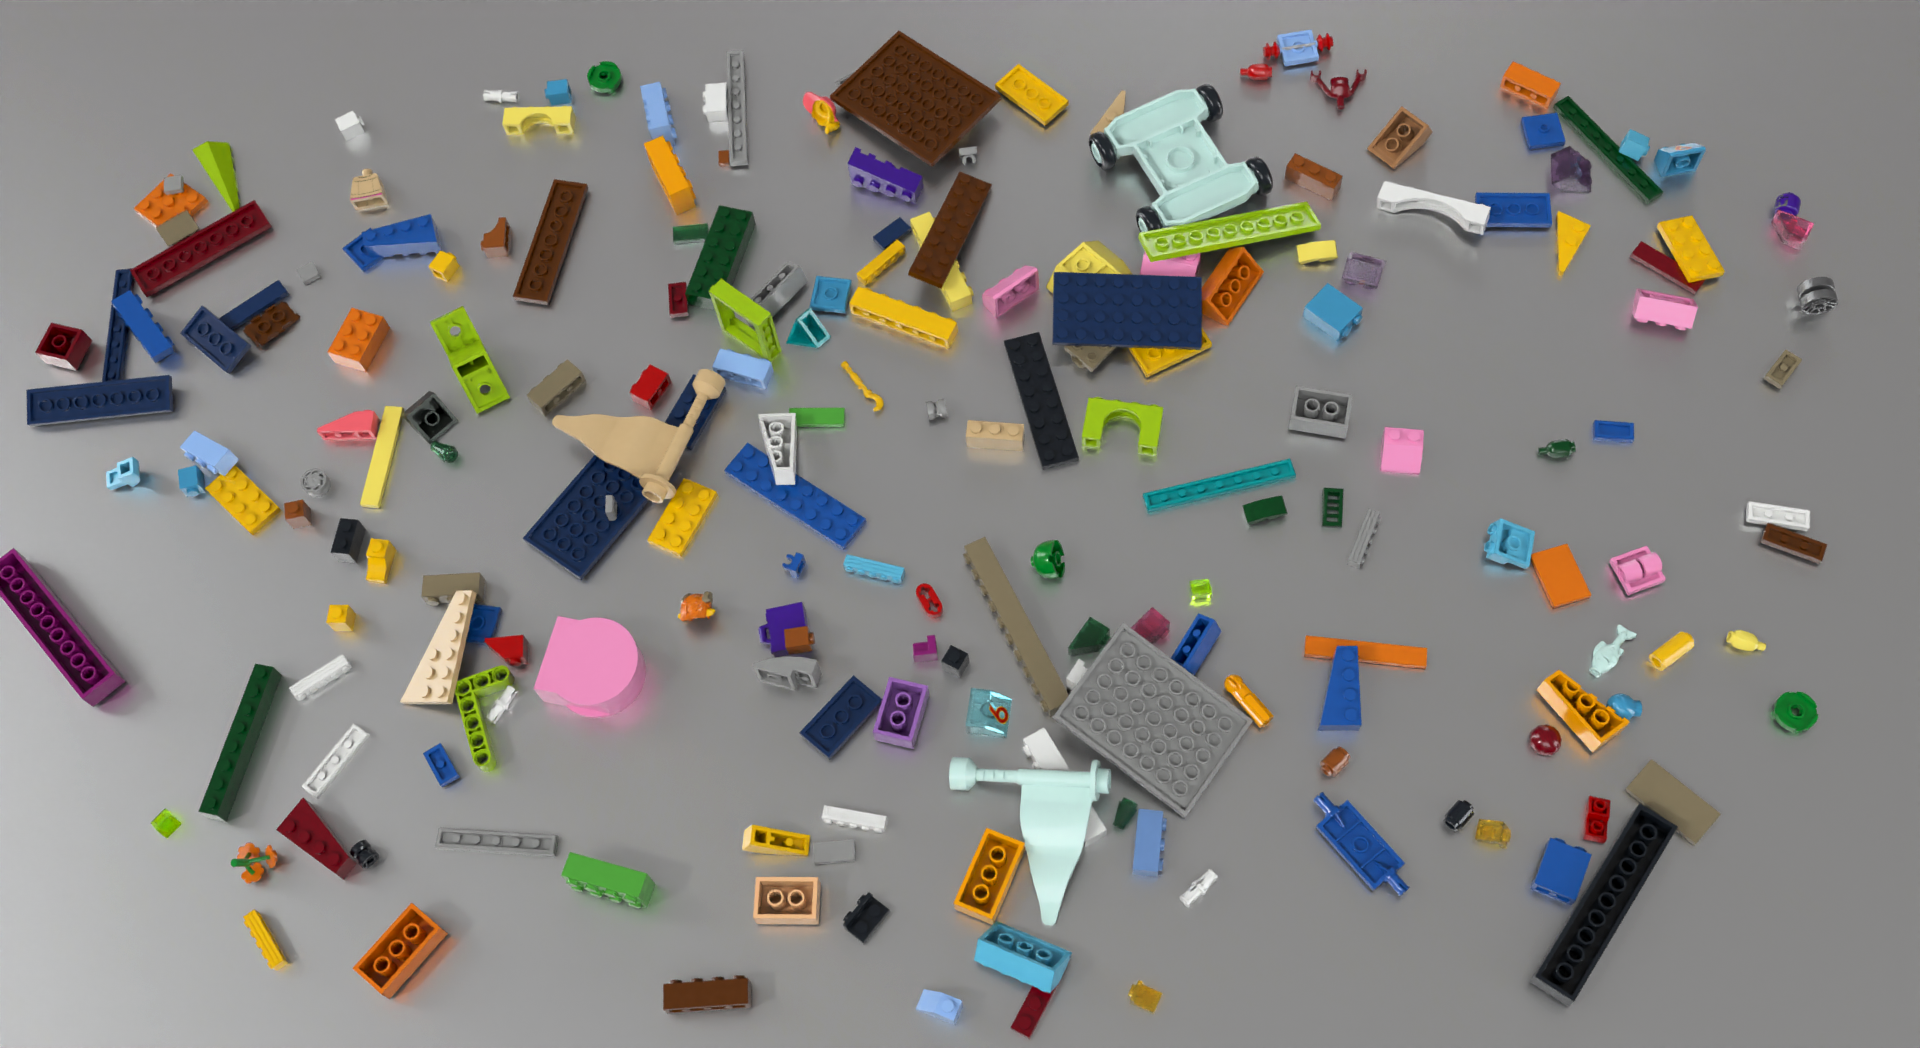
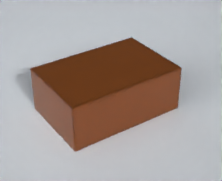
M729 150L719 151V167H729Z

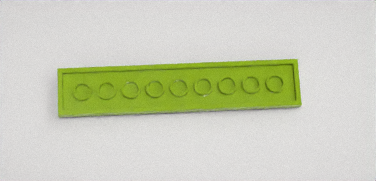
M1306 201L1141 232L1138 239L1150 262L1317 231L1320 230L1321 223Z

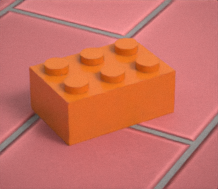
M351 308L327 353L337 364L367 372L390 326L383 316Z

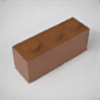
M1296 153L1287 164L1285 179L1331 201L1340 190L1343 177Z

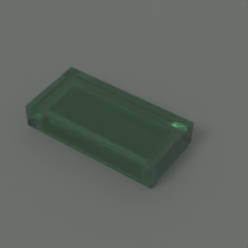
M708 223L673 227L674 245L705 242L709 233Z

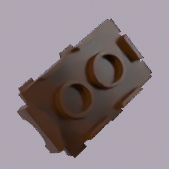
M282 301L275 306L274 304L265 310L262 316L258 315L252 319L251 324L246 325L243 332L247 338L252 340L256 347H260V345H265L300 320V316L297 313L295 314L285 301Z

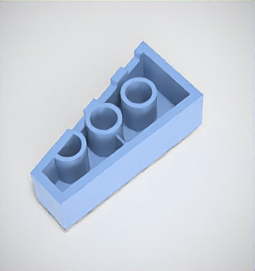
M660 82L640 86L648 129L652 140L663 136L666 142L669 141L671 146H675L674 138H677L675 128L671 127L674 121L672 114H668L671 108L669 101H665V98H668L666 88H662Z

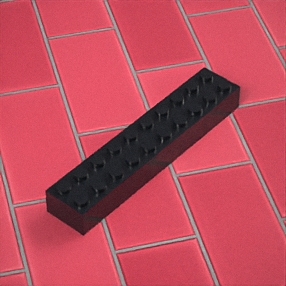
M1638 804L1548 950L1530 983L1567 1007L1576 1000L1678 826L1642 804Z

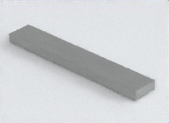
M439 828L435 848L556 857L559 837L558 835Z

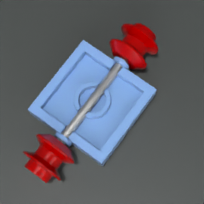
M1312 30L1277 35L1278 44L1274 42L1273 46H1269L1266 43V47H1263V55L1270 60L1271 56L1278 59L1281 54L1284 66L1315 62L1319 60L1317 48L1320 52L1323 51V48H1327L1330 51L1331 47H1333V38L1328 33H1326L1325 37L1319 34L1314 41Z

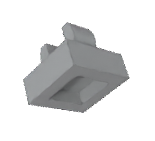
M976 146L959 148V155L963 157L962 162L964 165H966V158L968 157L972 158V162L975 164Z

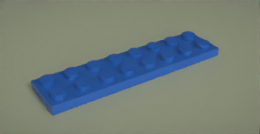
M746 443L724 470L727 475L842 550L847 547L866 523V518L795 474V485H776L768 455L749 443Z

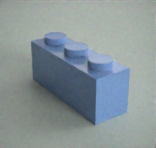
M1138 809L1132 875L1157 877L1158 871H1162L1163 859L1159 858L1160 851H1164L1165 838H1161V832L1166 831L1167 818H1163V811Z

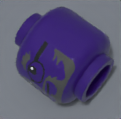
M1790 192L1779 195L1775 201L1774 214L1783 221L1797 217L1801 205L1800 198Z

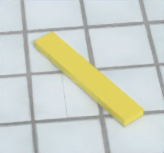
M385 406L360 501L361 507L380 508L403 419L401 414L405 411L403 407Z

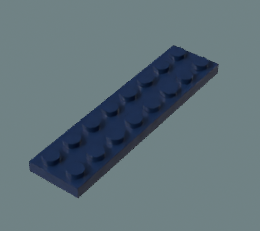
M170 375L26 390L27 425L29 426L173 412L172 376Z

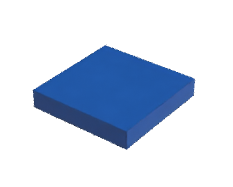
M362 234L342 248L363 272L384 258L380 255L370 258L364 247Z
M474 604L466 642L486 644L485 638H494L502 609L495 606Z

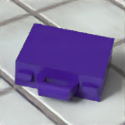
M798 602L766 609L767 624L758 628L760 643L771 645V654L775 657L789 655L785 648L784 629L808 626L803 603ZM768 629H769L770 639H767V632H766V630H768Z

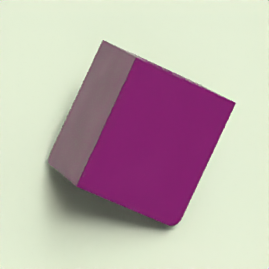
M935 635L927 636L928 642L913 644L915 663L938 660Z

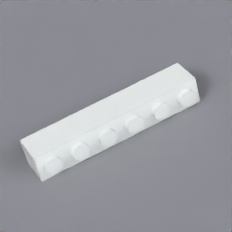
M1045 728L1023 739L1024 746L1022 749L1027 758H1032L1034 769L1071 771ZM1093 806L1091 807L1084 841L1085 847L1107 835V829Z

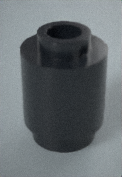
M1458 800L1445 814L1446 818L1443 821L1453 831L1462 829L1474 815V808L1468 801Z

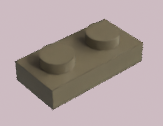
M1785 350L1763 379L1781 389L1802 359Z

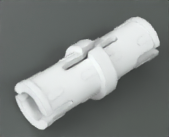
M503 89L498 91L484 90L483 99L484 101H499V103L519 102V92L504 91Z
M508 685L499 699L494 701L495 704L484 718L495 725L503 712L508 710V705L518 691Z
M1211 869L1207 870L1201 878L1191 883L1192 886L1179 897L1181 902L1185 906L1190 907L1197 898L1203 896L1206 890L1218 880V876Z

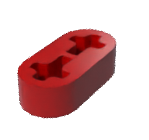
M920 584L916 589L919 603L928 617L932 619L939 618L943 613L941 601L929 584ZM922 590L928 592V599H926L924 594L922 595ZM930 603H932L935 608L937 607V612L931 610Z

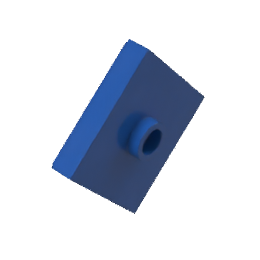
M1557 113L1522 117L1521 123L1529 150L1565 145L1566 141Z

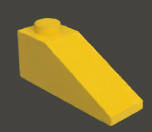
M751 825L744 830L742 850L761 854L808 856L810 835Z

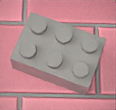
M1296 386L1288 429L1345 438L1353 395Z

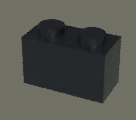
M340 518L331 549V554L338 562L357 563L366 531L359 520Z

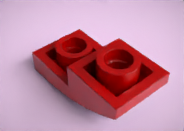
M1593 796L1588 797L1583 839L1605 844L1607 840V824L1610 818V800Z

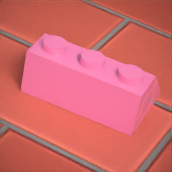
M1144 252L1140 275L1197 277L1201 263V253L1150 262L1146 252Z
M1027 265L1016 269L1012 275L1003 278L997 285L987 289L982 294L983 305L995 318H998L1039 290L1038 269Z
M1637 288L1632 314L1639 322L1647 323L1648 321H1654L1659 326H1667L1669 324L1674 325L1676 329L1686 330V328L1692 329L1698 306L1692 298Z

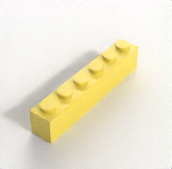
M930 211L910 219L911 229L920 248L936 217H932ZM957 259L941 289L952 312L971 305L972 296H974L971 286L967 287L965 283L967 282L965 274L963 272L960 273L958 269L960 266Z

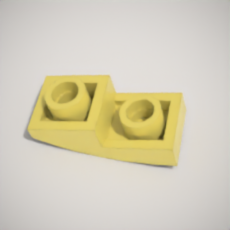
M1335 240L1297 245L1298 259L1301 265L1317 260L1321 263L1338 258Z

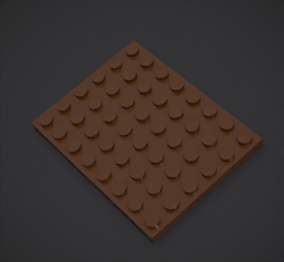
M901 31L895 33L830 95L831 101L931 167L943 158L1002 100L1000 94Z

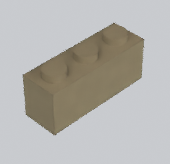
M567 359L555 371L547 375L540 384L532 388L527 397L531 404L546 417L586 382L583 373Z
M480 572L423 576L421 597L427 604L437 606L439 603L450 604L456 591L473 590L477 593L475 603H477V601H484L485 579Z

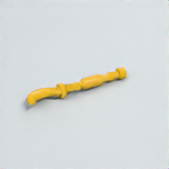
M844 361L841 367L850 374V378L859 386L858 389L863 390L864 397L875 400L876 407L873 408V411L881 410L884 405L882 397L873 393L871 389L868 390L861 378L849 367L847 361Z

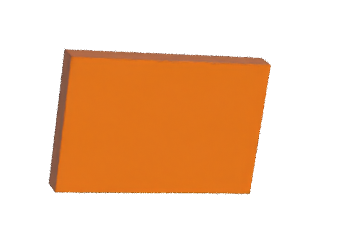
M1568 544L1531 554L1530 561L1552 609L1591 597V593Z

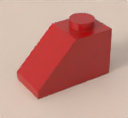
M524 635L485 638L487 646L508 665L519 667L522 664H528L529 642Z

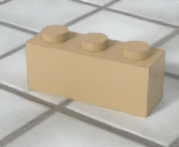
M968 420L966 430L967 447L1023 451L1024 424Z

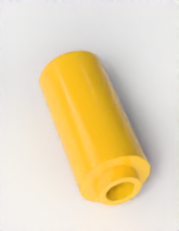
M1679 632L1649 655V660L1656 669L1663 671L1694 648V639L1689 633Z

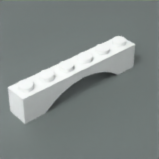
M1384 181L1377 197V209L1392 213L1408 209L1434 210L1454 219L1465 231L1483 235L1490 217L1491 207L1484 204H1476L1447 195H1439L1430 191L1398 185L1393 182Z

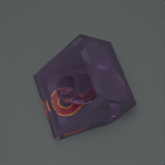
M1351 251L1341 279L1350 285L1357 283L1363 285V288L1368 290L1377 289L1387 261Z

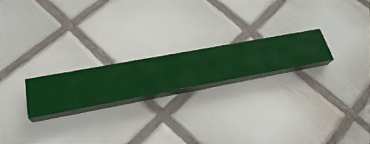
M1569 96L1554 104L1553 108L1647 204L1662 196L1663 191L1630 157L1619 153L1620 147Z

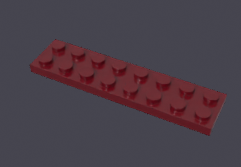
M253 200L132 268L130 271L142 292L148 298L272 226L256 201Z

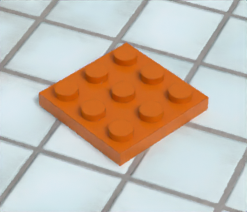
M163 180L134 207V210L157 227L186 209L191 216H194L208 200L186 183H183L182 193L166 195L164 193Z

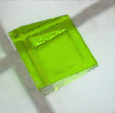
M1209 579L1189 581L1192 600L1212 597Z
M165 808L151 821V825L165 838H168L181 825V822Z

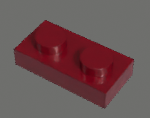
M686 282L668 284L669 313L671 318L689 316L688 301L685 295L687 289Z

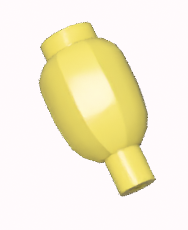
M1743 630L1729 631L1726 642L1739 650L1754 651L1758 649L1764 651L1766 648V643L1759 642L1754 634Z

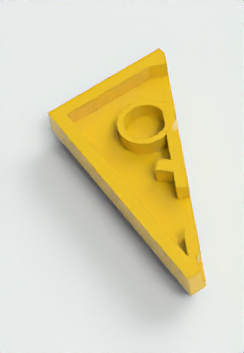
M1558 211L1556 215V235L1558 237L1557 270L1559 275L1562 276L1591 225Z

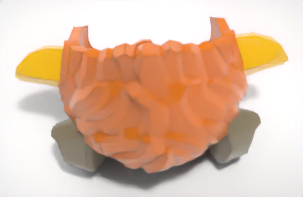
M706 591L704 595L686 594L681 599V613L678 614V618L683 622L705 618L706 616L710 619L715 613V609H712V592Z

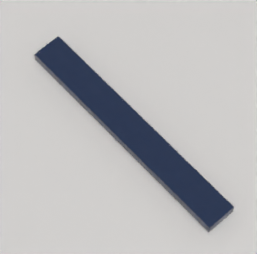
M132 268L116 270L112 300L129 290L133 293L135 278L130 271ZM112 304L102 382L123 380L129 328L125 325L122 318L119 317Z

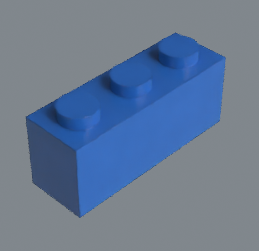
M1198 613L1171 659L1195 676L1222 632L1217 622Z

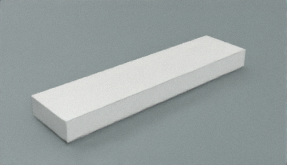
M353 724L301 787L319 799L368 740L370 735L356 724Z

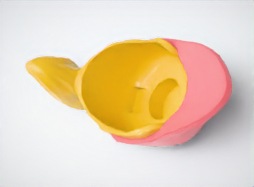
M806 92L803 97V105L812 118L820 126L826 127V134L836 131L840 127V122L836 118V107L831 99L827 96H818L812 92Z

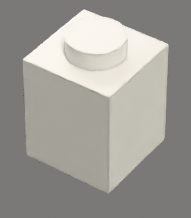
M354 111L334 119L346 141L365 133L362 128L365 124L360 115L356 117Z

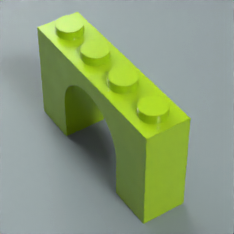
M1088 398L1082 432V446L1101 448L1103 431L1107 423L1116 418H1128L1134 421L1140 428L1138 453L1157 456L1163 407L1155 404L1143 405L1138 402H1122L1117 399Z

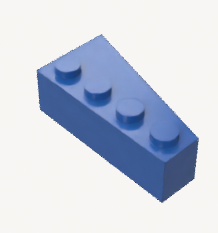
M431 214L361 232L364 247L370 258L376 255L382 257H393L396 254L410 256L413 253L428 255L429 252H436L438 254L440 250L442 251L437 227Z
M131 290L111 301L119 317L122 318L128 328H131V332L141 342L142 347L154 363L174 353L172 348L174 343L169 336L164 337L161 333L164 331L158 322H153L151 319L153 318L152 313L148 308L144 309L142 307L143 301L138 294L133 295Z
M1337 646L1333 655L1318 731H1359L1362 723L1358 647Z

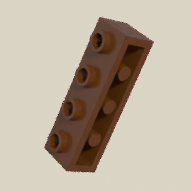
M743 975L733 976V979L725 980L724 977H713L711 981L694 978L691 979V982L683 983L682 980H671L669 984H663V1010L667 1014L751 1008V982Z

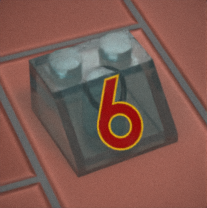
M971 688L965 725L967 734L1007 738L1012 699L992 690Z

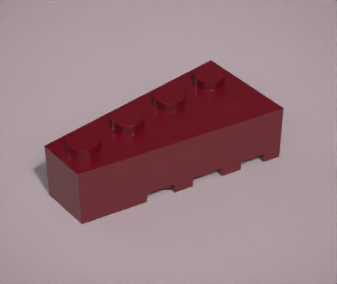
M304 797L276 829L343 880L357 864L334 832L325 823L324 819L318 814L314 806Z

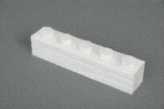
M342 654L295 683L289 689L298 701L303 700L309 694L316 692L320 687L327 685L328 682L348 672L352 666Z
M824 805L822 819L827 824H832L833 822L839 826L861 827L862 830L869 831V829H872L877 833L885 832L888 821L887 816Z

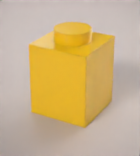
M440 250L428 267L433 276L449 282L460 266L455 255Z
M329 605L326 623L334 631H353L356 613L349 605Z

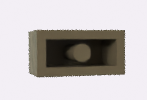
M187 209L156 227V230L167 246L182 241V238L195 234L199 229V226Z

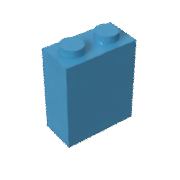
M1327 283L1304 307L1303 317L1333 339L1339 341L1342 336L1346 337L1349 334L1353 325H1357L1361 321L1363 307Z

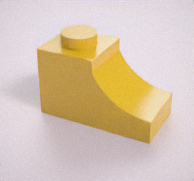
M371 538L366 553L368 559L366 580L368 582L387 583L396 553V548L389 540Z

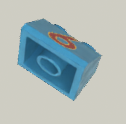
M1696 143L1658 149L1654 161L1660 177L1696 171L1706 148Z

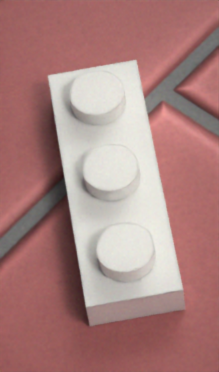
M1749 501L1746 507V522L1761 525L1770 523L1781 528L1808 531L1810 528V510Z

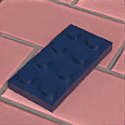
M204 306L199 308L180 332L182 336L229 374L252 346Z
M692 375L665 423L679 427L684 422L697 396L692 386L696 375ZM725 387L718 398L706 401L693 427L694 432L686 448L693 449L726 392Z
M853 675L800 731V735L830 760L881 705L882 698Z

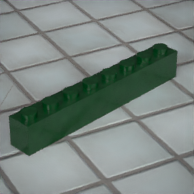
M256 663L254 665L198 811L208 819L223 822L228 820L282 677L274 667Z

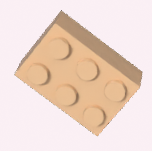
M756 877L753 919L757 924L819 925L821 882L819 878Z

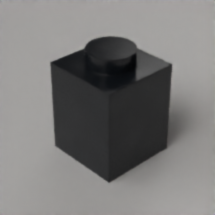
M950 645L941 660L943 670L960 678L969 664L968 653Z

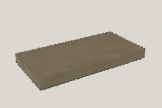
M1652 759L1625 789L1627 793L1642 805L1678 826L1676 832L1692 845H1695L1721 815V813Z

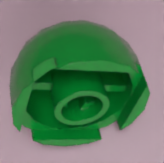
M1048 540L1039 544L1034 550L1033 556H1031V565L1040 576L1047 579L1063 577L1065 562L1061 563V556H1064V551L1058 540Z

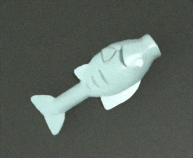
M1618 624V636L1614 642L1607 645L1604 641H1601L1595 647L1592 667L1589 669L1590 673L1600 677L1603 673L1616 666L1619 657L1624 653V649L1619 647L1625 640L1636 638L1637 634Z

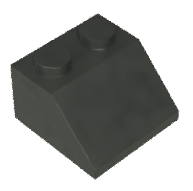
M428 391L401 414L411 427L429 444L458 421L438 396L431 391Z

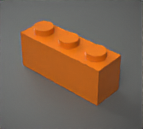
M1513 61L1503 75L1500 87L1548 109L1556 97L1561 83Z

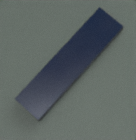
M277 280L219 319L232 330H235L288 296L289 293L281 282Z

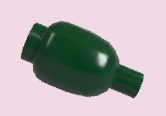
M1568 439L1554 440L1549 442L1546 447L1538 448L1539 455L1547 454L1552 458L1567 457L1572 452H1576L1575 442Z

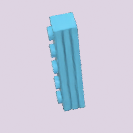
M848 554L843 564L844 570L847 572H857L859 575L865 574L884 581L890 580L893 583H902L905 575L903 567Z

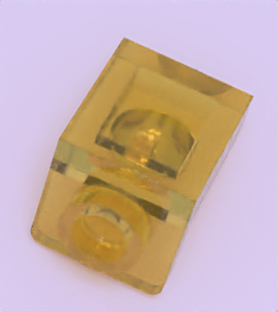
M1479 819L1475 839L1478 842L1499 844L1501 848H1506L1507 842L1511 838V831L1502 821Z
M1138 980L1137 985L1132 984L1128 996L1131 997L1130 1004L1154 1014L1162 993L1143 985V982Z

